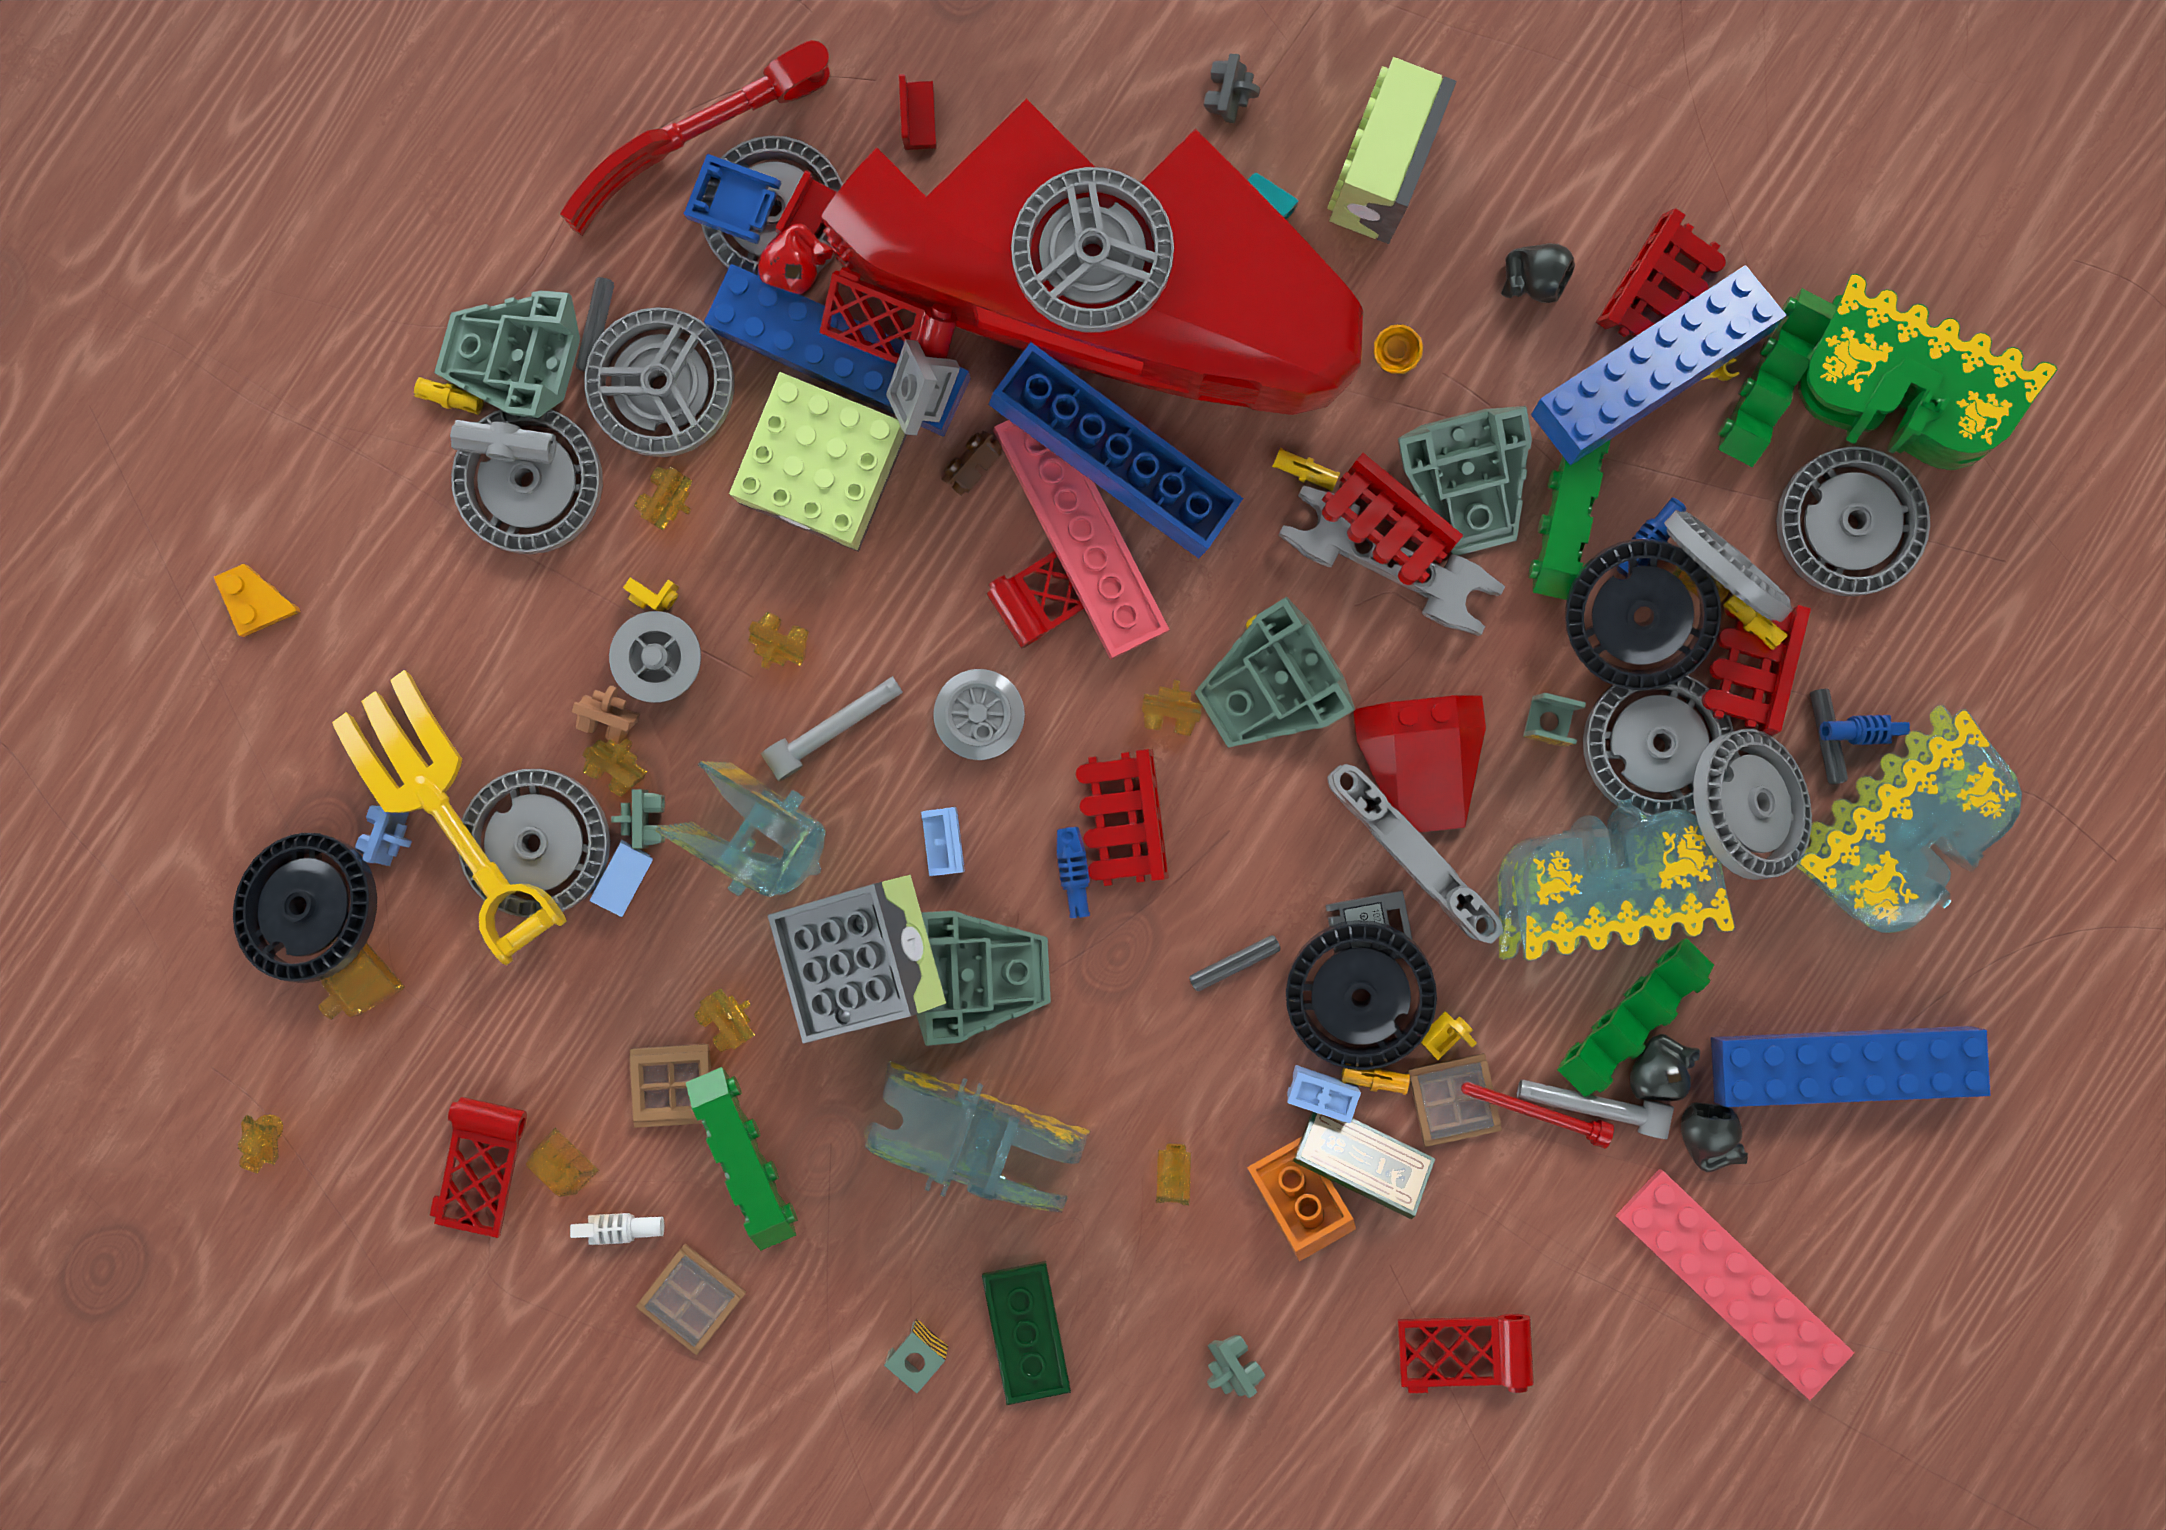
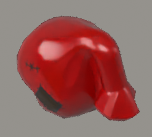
M793 224L780 232L765 247L759 258L758 274L761 281L768 285L802 294L815 282L818 275L816 265H824L827 259L832 258L833 251L831 249L833 247L820 242L805 224Z

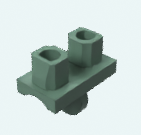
M632 789V816L631 803H621V816H611V823H621V835H631L632 823V849L649 848V845L665 842V837L657 832L665 834L663 831L665 830L664 825H649V813L664 812L665 795L648 793V790Z
M1234 1335L1224 1341L1214 1340L1207 1345L1216 1361L1208 1365L1213 1374L1207 1380L1209 1387L1214 1389L1220 1386L1225 1394L1230 1393L1234 1389L1238 1396L1246 1395L1248 1398L1254 1396L1257 1393L1255 1386L1265 1377V1374L1256 1361H1250L1243 1368L1237 1358L1248 1351V1346L1240 1335Z

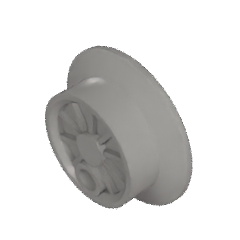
M649 611L630 618L618 629L610 646L609 663L616 682L627 694L645 702H665L683 694L695 681L701 664V649L695 633L683 620L666 612Z
M972 669L954 676L942 687L934 706V723L940 739L951 751L967 759L986 760L1003 754L1017 741L1024 725V705L1018 690L1006 677L991 670Z

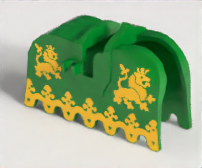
M1851 274L1843 295H1836L1832 304L1836 305V311L1822 338L1815 346V351L1808 362V369L1798 381V393L1803 405L1813 417L1826 424L1847 430L1845 440L1853 444L1857 442L1863 431L1870 432L1875 430L1883 422L1887 413L1893 412L1897 407L1906 410L1887 446V451L1900 454L1905 451L1921 462L1937 469L1956 470L1974 465L2009 438L2035 398L2058 369L2052 363L2041 362L2032 370H2025L2022 366L2023 353L2016 347L2007 348L2001 355L1994 356L1990 351L1992 340L1988 334L1980 332L1975 334L1969 341H1962L1959 338L1960 324L1957 320L1947 318L1938 326L1932 327L1928 324L1929 311L1925 305L1914 304L1907 312H1899L1896 307L1898 297L1893 290L1885 289L1876 297L1869 298L1865 293L1867 286L1865 278L1859 274Z

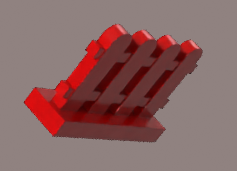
M1677 208L1662 214L1596 323L1604 329L1618 325L1621 327L1618 331L1621 336L1626 337L1628 334L1636 337L1654 325L1653 322L1641 315L1645 306L1662 318H1665L1682 307L1688 298L1693 300L1709 289L1707 282L1701 277L1705 270L1709 273H1716L1725 267V257L1718 251L1721 245L1715 241L1711 242L1710 245L1692 233L1694 226L1690 223H1686L1684 226L1680 225L1686 215ZM1669 244L1671 247L1668 250V252L1665 253L1664 250ZM1679 252L1697 264L1693 272L1675 260ZM1652 271L1654 275L1649 281L1647 278ZM1662 279L1680 291L1676 299L1658 287ZM1633 300H1638L1634 307L1631 308L1630 305L1632 304Z
M1364 453L1356 459L1349 471L1339 480L1343 483L1342 487L1334 495L1328 491L1322 498V501L1326 503L1322 509L1323 517L1329 522H1336L1343 517L1351 524L1347 530V536L1355 543H1362L1366 538L1376 545L1372 552L1374 560L1380 564H1387L1391 559L1402 566L1398 572V578L1405 585H1413L1417 580L1423 584L1430 576L1425 570L1434 560L1441 563L1464 536ZM1360 497L1368 504V507L1358 516L1350 507ZM1384 518L1394 525L1385 537L1375 530ZM1409 539L1419 546L1410 558L1400 550Z
M1797 605L1782 622L1771 620L1787 634V637L1774 650H1771L1757 635L1744 632V624L1724 607L1726 615L1736 619L1734 629L1725 628L1717 635L1719 646L1729 650L1727 659L1719 658L1712 662L1709 667L1711 676L1721 680L1719 690L1710 689L1702 696L1703 706L1708 710L1714 711V718L1722 719L1725 714L1745 720V727L1754 729L1756 724H1758V731H1762L1770 736L1781 732L1811 608ZM1739 653L1761 659L1759 669L1737 663ZM1771 663H1774L1773 670L1771 673L1769 672ZM1731 684L1754 690L1752 699L1729 693ZM1765 693L1767 694L1765 703H1762L1763 694Z
M1153 749L1137 750L1136 758H1131L1130 752L1121 753V760L1098 762L1097 756L1088 757L1089 764L1080 765L1075 775L1080 783H1091L1093 796L1083 798L1079 805L1080 811L1084 815H1095L1097 828L1089 829L1083 837L1086 846L1089 848H1099L1101 860L1094 861L1088 866L1089 877L1096 881L1103 880L1104 886L1113 885L1112 879L1136 876V882H1145V875L1151 874L1152 881L1168 879L1169 874ZM1139 777L1140 790L1135 791L1133 778ZM1124 779L1125 792L1102 795L1101 782ZM1143 809L1144 822L1139 823L1137 810ZM1128 811L1129 824L1106 827L1104 814ZM1141 842H1147L1148 855L1142 854ZM1132 844L1133 857L1110 859L1108 846Z

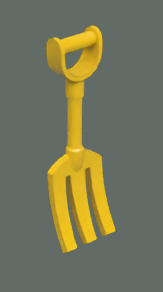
M403 670L390 681L415 732L434 762L432 765L428 766L397 722L384 698L376 691L361 702L386 754L403 781V786L399 788L383 766L354 717L346 712L332 722L353 764L384 812L407 813L424 808L426 813L434 817L473 872L472 878L487 897L479 913V930L495 957L507 966L513 961L512 955L555 923L558 926H562L567 922L566 918L554 899L543 889L530 884L510 885L496 863L488 859L450 805V799L445 792L450 788L458 775L462 757L434 717L413 677L406 670ZM517 891L532 895L542 908L500 938L495 928V914L499 904L507 896Z

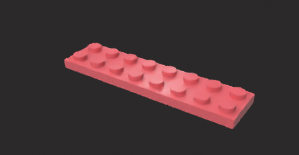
M1010 420L994 426L993 431L1110 660L1167 633L1170 629L1095 483Z
M1659 1169L1615 1215L1808 1400H1811L1854 1354L1837 1335L1663 1170Z

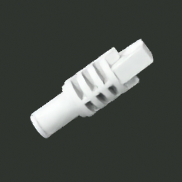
M630 1213L588 1215V1223L570 1225V1237H589V1245L630 1243L635 1238L663 1236L665 1228L664 1218H635Z

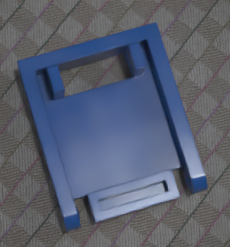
M707 154L684 215L688 220L758 244L760 236L751 230L763 232L777 196L775 192L767 189L771 187L779 190L782 183L777 178ZM714 177L721 181L709 208L706 203L701 201L710 178Z

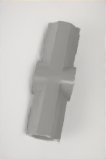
M456 420L450 434L451 447L454 450L486 454L490 458L507 462H515L516 459L551 464L553 458H555L557 448L556 436L553 434L522 430L516 425L504 422H492L491 425Z

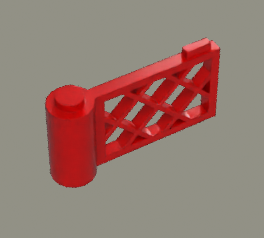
M844 267L840 271L836 270L832 273L819 333L897 364L900 354L894 351L889 341L901 336L904 343L905 340L918 341L925 357L947 359L957 321V316L949 306L937 303L927 307L860 280L861 274ZM840 283L849 286L856 299L845 304L838 292ZM872 296L879 298L887 311L875 316L866 299ZM857 303L860 304L868 319L859 324H856L848 310L849 307ZM903 308L916 313L914 324L907 328L904 327L896 312ZM841 312L849 329L841 331L830 326L832 316ZM889 315L898 332L886 336L878 320ZM871 324L879 341L874 343L866 341L859 329Z
M1055 551L1015 576L1007 579L1005 575H1002L988 585L991 589L987 592L988 598L1021 649L1029 646L1055 627L1084 610L1081 601L1069 599L1072 584L1068 576L1052 572L1054 560L1058 558ZM1050 563L1048 570L1040 569ZM1032 573L1046 575L1044 592L1030 590L1024 578ZM1051 577L1069 581L1066 598L1047 594ZM1035 596L1042 598L1041 606ZM1046 599L1064 602L1062 615L1053 621L1049 620L1043 610ZM1068 604L1077 605L1067 611Z
M460 1097L458 1102L451 1104L448 1112V1121L452 1122L453 1132L440 1196L435 1195L432 1201L430 1216L435 1217L434 1224L495 1238L501 1235L519 1142L526 1125V1111L466 1097ZM460 1138L472 1140L479 1152L466 1160L459 1150ZM482 1143H486V1144H490V1145L485 1148ZM494 1146L509 1149L507 1161L499 1167L488 1153V1150ZM482 1155L492 1171L478 1179L469 1162ZM457 1159L460 1164L455 1167ZM462 1167L472 1181V1184L459 1191L452 1178L453 1173ZM505 1167V1172L503 1175L500 1170ZM494 1174L501 1184V1191L491 1198L481 1182ZM476 1187L485 1203L472 1210L462 1194ZM451 1191L453 1196L449 1198V1193ZM454 1199L458 1201L466 1213L460 1219L445 1217L447 1204ZM497 1199H499L498 1206L494 1203ZM488 1206L495 1216L494 1226L482 1225L475 1213Z
M1504 1314L1498 1317L1398 1319L1401 1387H1408V1393H1428V1387L1502 1385L1507 1387L1509 1392L1523 1393L1528 1391V1387L1534 1385L1531 1319L1528 1315ZM1460 1326H1469L1465 1331L1460 1328ZM1477 1326H1491V1338L1483 1347L1479 1346L1469 1336ZM1419 1327L1428 1336L1415 1349L1406 1341L1405 1328ZM1426 1327L1436 1328L1432 1332H1430ZM1443 1327H1453L1461 1334L1449 1348L1436 1337ZM1465 1339L1478 1350L1467 1364L1453 1353ZM1431 1340L1445 1351L1434 1365L1420 1354ZM1491 1346L1492 1357L1486 1352ZM1406 1347L1412 1352L1408 1358L1406 1357ZM1483 1355L1493 1364V1376L1479 1377L1470 1368ZM1449 1356L1462 1367L1455 1377H1445L1438 1370L1440 1365ZM1415 1357L1419 1358L1429 1368L1421 1378L1407 1377V1366ZM1468 1372L1472 1377L1463 1376ZM1433 1373L1438 1376L1436 1378H1429Z

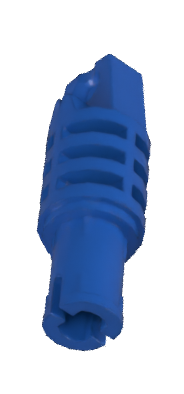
M1672 497L1655 518L1646 520L1632 539H1656L1667 542L1670 535H1668L1664 522L1675 510L1685 512L1686 506ZM1649 558L1637 559V566L1649 564ZM1628 561L1619 564L1617 572L1626 578L1628 577Z
M1891 715L1852 716L1846 721L1822 722L1819 733L1824 741L1847 740L1853 745L1892 744V736H1903L1910 733V723L1891 722Z
M1079 827L1058 829L1057 859L1061 887H1063V890H1067L1069 918L1090 916L1086 887L1089 886L1090 879L1086 850Z

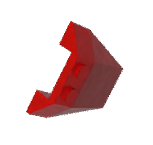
M1451 695L1394 701L1355 708L1353 717L1356 742L1368 763L1373 779L1375 778L1380 791L1385 795L1391 806L1397 809L1419 833L1465 828L1486 731L1482 695Z

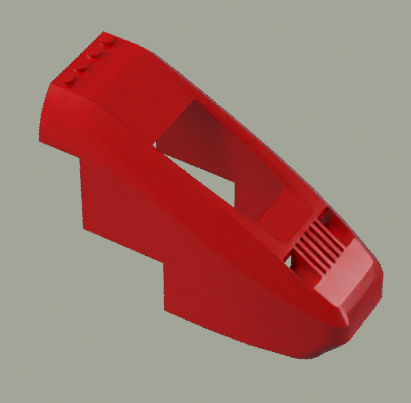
M1027 98L927 196L876 147L845 181L821 215L826 226L823 231L828 236L827 241L833 247L831 250L837 256L835 259L842 267L849 270L853 269L861 274V278L865 282L927 307L937 303L947 305L957 316L955 327L1023 351L1031 342L1059 363L1111 379L1199 401L1294 415L1328 407L1351 384L1361 367L1364 312L1356 296L1297 230L1196 128L1140 182L1161 203L1173 232L1174 253L1172 269L1166 287L1158 300L1145 314L1132 323L1114 330L1080 332L1064 328L1039 313L1026 299L1017 282L1012 262L1011 244L1017 217L1027 199L1042 184L1059 174L1079 168L1095 167ZM1089 192L1076 194V200L1090 197ZM1097 193L1100 207L1109 209L1116 202L1134 216L1144 234L1146 250L1155 252L1151 231L1138 211L1124 200L1113 195ZM1068 198L1061 200L1051 207L1035 229L1030 256L1037 275L1043 270L1040 262L1039 245L1044 227L1058 209L1069 203ZM1088 244L1084 247L1083 252L1090 257H1095L1102 252V248L1097 244ZM1145 261L1142 271L1150 273L1153 263ZM1048 280L1043 283L1049 292L1054 289ZM1136 281L1125 294L1115 300L1102 304L1079 303L1063 295L1058 299L1076 307L1099 309L1124 301L1133 295L1143 285V282Z

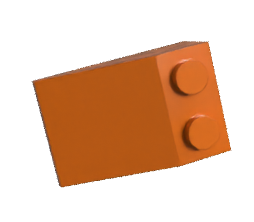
M1302 1137L1247 1167L1299 1262L1356 1230L1354 1219L1331 1180L1293 1162Z

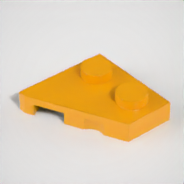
M241 564L214 576L236 631L241 637L250 635L301 612L298 606L288 601L274 586L264 581L256 571L246 564Z

